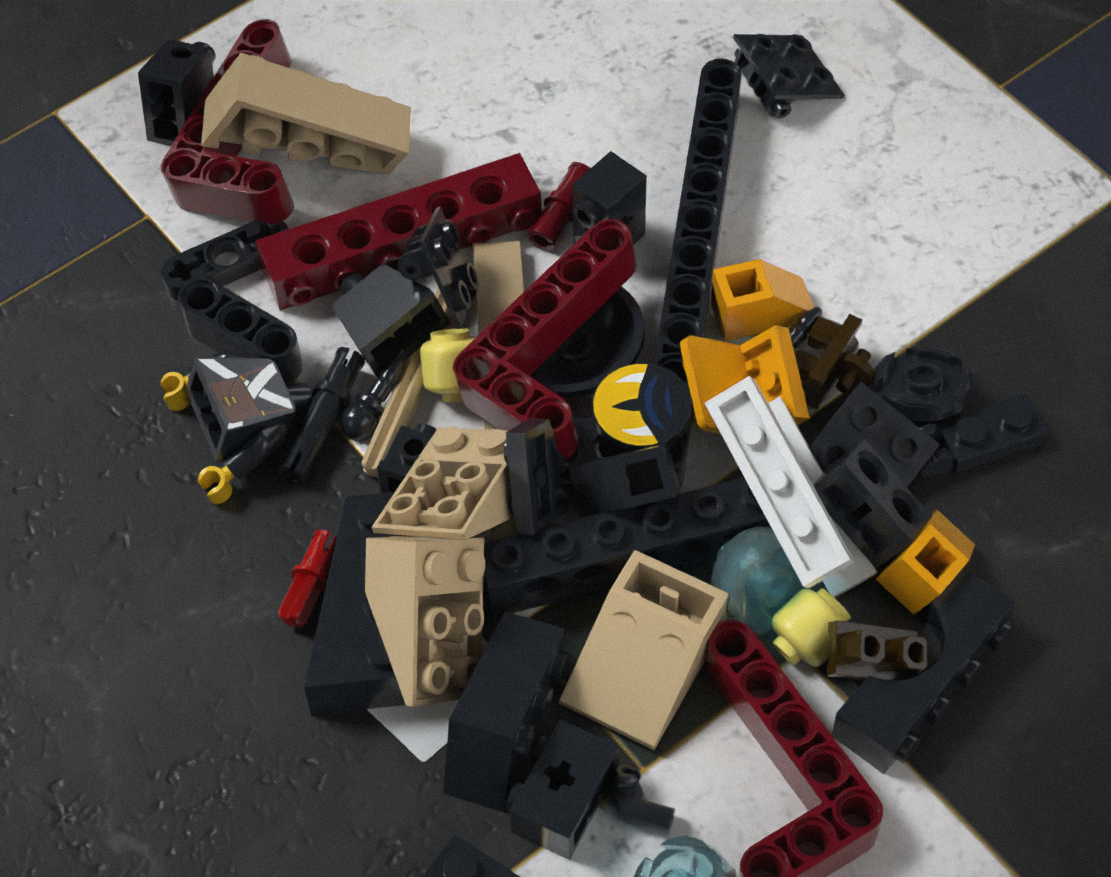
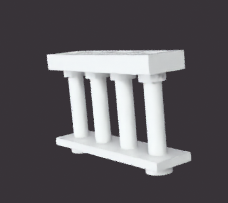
M748 376L705 402L708 411L804 587L810 588L823 581L828 592L836 598L878 574L877 569L832 519L822 503L813 483L823 471L781 397L768 403L756 380Z

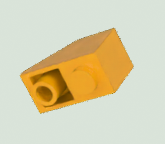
M761 259L713 269L711 306L724 341L759 334L775 325L790 327L797 323V319L802 314L814 308L802 277Z
M938 510L931 515V519L916 539L901 550L876 578L913 615L945 590L970 560L975 546L969 538Z

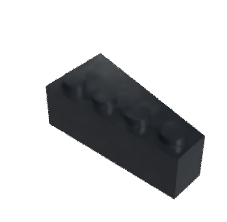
M395 492L348 496L345 498L304 685L311 716L406 705L365 594L366 538L403 536L374 533L372 530V525Z

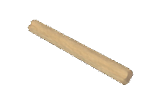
M438 287L435 296L451 322L444 329H451L454 321ZM421 347L406 359L400 378L395 384L362 460L363 472L368 476L378 478L377 466L380 460L384 461L401 425L409 427L423 395L425 387L421 366Z

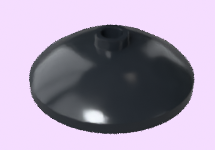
M621 286L530 377L561 398H575L593 394L602 378L616 368L636 363L645 341V325L641 309L634 297Z

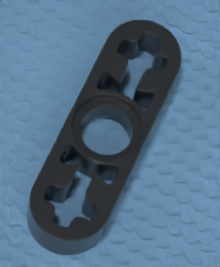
M255 220L170 257L161 268V276L166 293L172 299L179 301V291L190 280L207 278L225 286L262 270L255 240L288 230L287 224L282 221L265 225L264 222ZM247 244H249L250 251H253V253H251V254H248V253H247V249H246V245H247ZM225 252H233L239 255V259L231 265L222 266L214 262L220 254ZM206 263L207 273L204 272L203 266H200L201 264ZM185 273L186 276L190 279L187 281H183L180 277L177 276Z

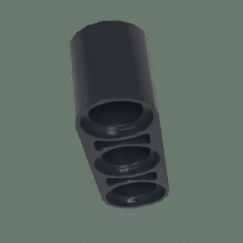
M197 278L183 285L179 291L178 300L186 329L194 339L218 353L229 351L248 358H269L276 363L285 385L292 383L299 377L303 364L297 335L292 327L213 280Z

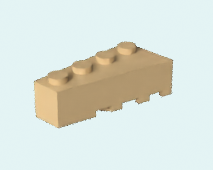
M240 53L205 99L201 146L218 149L219 141L241 144V152L260 155L261 147L288 151L289 160L302 162L318 157L329 158L330 166L389 175L409 154L411 107L394 102L388 97L375 96L353 89L344 83L331 82L310 75L303 70L291 69L266 61L259 56Z

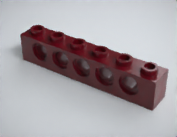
M520 153L255 240L262 271L279 311L292 306L305 305L313 299L340 291L342 281L350 274L358 273L365 278L379 266L384 265L399 272L398 261L403 255L409 240L412 238L413 232L419 226L428 224L438 207L442 208L446 220H452L457 227L461 241L460 247H458L459 250L473 246V243H486L490 239L514 231L528 229L535 224L542 213L541 192Z

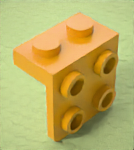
M775 325L741 345L692 335L680 342L683 367L693 400V413L698 426L703 431L721 434L705 402L748 376L756 380L768 403L781 397L797 425L810 419L789 328Z

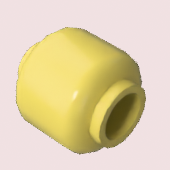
M466 328L434 331L430 333L431 340L423 343L420 349L424 387L430 392L441 394L443 402L463 401L454 375L453 363L458 354L476 337L470 336L469 329Z
M821 588L817 593L810 589H802L773 616L772 626L778 637L772 644L794 666L802 660L810 666L819 667L831 656L828 622L836 620L848 622L851 616L825 589Z

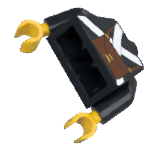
M221 351L211 357L195 358L194 365L187 369L186 376L183 377L178 372H169L161 380V387L165 392L163 399L168 408L173 411H179L191 403L215 461H224L226 464L221 469L216 466H209L199 473L198 483L203 490L215 482H220L207 495L213 504L224 503L230 498L232 494L230 481L235 476L238 479L243 478L285 443L296 413L307 412L313 401L312 392L307 383L285 385L276 363L269 358H248L229 351Z

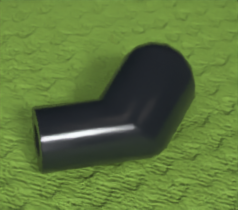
M628 764L616 766L611 772V778L607 781V795L618 817L624 823L669 835L676 808L648 801L639 784L641 778L639 771L634 766Z

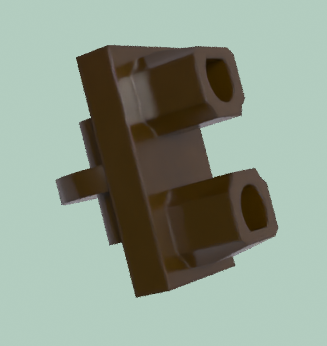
M849 314L844 323L840 324L819 316L810 331L807 345L822 352L823 355L819 359L802 350L795 352L802 387L806 390L805 400L808 406L818 410L835 383L837 390L842 393H848L851 387L856 388L859 382L864 383L867 387L871 384L875 375L873 368L868 363L871 354L865 349H859L854 354L859 346L855 335L861 327L863 319Z
M838 620L828 622L831 656L827 665V676L865 680L870 675L885 680H906L917 677L918 671L925 670L927 666V640L925 637H919V632Z

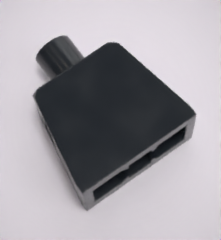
M168 40L139 70L138 78L148 141L171 146L214 78L213 62L215 61L216 54L207 43L195 42L190 44L177 40Z
M387 265L379 266L365 278L358 273L348 275L340 285V294L342 296L333 305L335 313L377 378L380 377L381 370L395 358L400 357L405 360L418 350L423 343L431 339L430 333L442 330L451 323L433 291L415 280L404 278L400 272Z

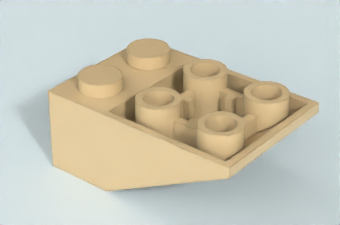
M438 427L372 525L373 532L467 540L513 518L514 515L511 514L508 504L511 491L509 465H507L504 459V444L506 432L508 431L502 429Z
M419 536L366 538L365 594L406 706L415 707L459 700L482 656V627L484 624L483 574L485 571L484 537H471L467 540Z
M634 550L606 597L562 693L559 704L655 750L706 660L708 638L718 622L727 620L729 593Z

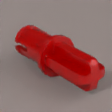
M327 530L315 531L301 564L293 567L290 575L293 581L278 610V617L284 621L286 626L304 627L320 594L325 592L337 539L336 534L331 544L324 551L323 548L331 532Z

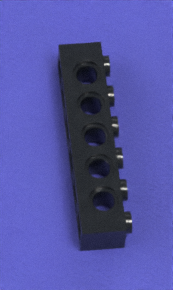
M741 478L680 493L674 498L626 509L608 511L547 526L535 535L515 534L484 542L485 571L483 574V598L489 617L492 619L503 616L505 611L516 613L610 589L634 550L681 571L780 546L781 544L746 479Z

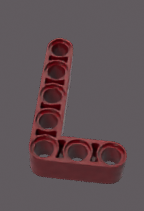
M260 19L250 23L243 29L166 153L160 167L171 194L179 207L249 222L257 220L267 225V223L274 224L286 220L294 209V201L281 169L271 162L238 157L241 144L219 141L218 149L201 146L205 99L240 53L259 56L266 61L290 68L291 57L279 25L270 19Z
M607 219L592 226L465 347L453 363V371L463 403L471 411L497 429L507 431L530 418L549 419L556 437L557 449L562 453L564 460L574 454L579 442L570 405L563 398L530 377V375L626 283L636 271L637 263L631 232L624 222Z
M738 620L718 622L707 643L706 670L709 677L808 810V812L750 846L740 860L738 877H751L750 874L757 870H767L776 877H827L874 846L883 817V805L879 797L752 629ZM724 649H734L740 652L741 655L737 657H727L722 655L719 651ZM764 689L771 693L772 696L757 698L752 696L749 691ZM784 730H795L803 738L788 740L779 733ZM826 772L832 775L835 781L820 783L814 780L811 774ZM849 814H856L863 817L868 825L862 828L848 825L843 820V817ZM803 842H812L817 844L823 850V853L816 856H808L802 853L797 848V845Z

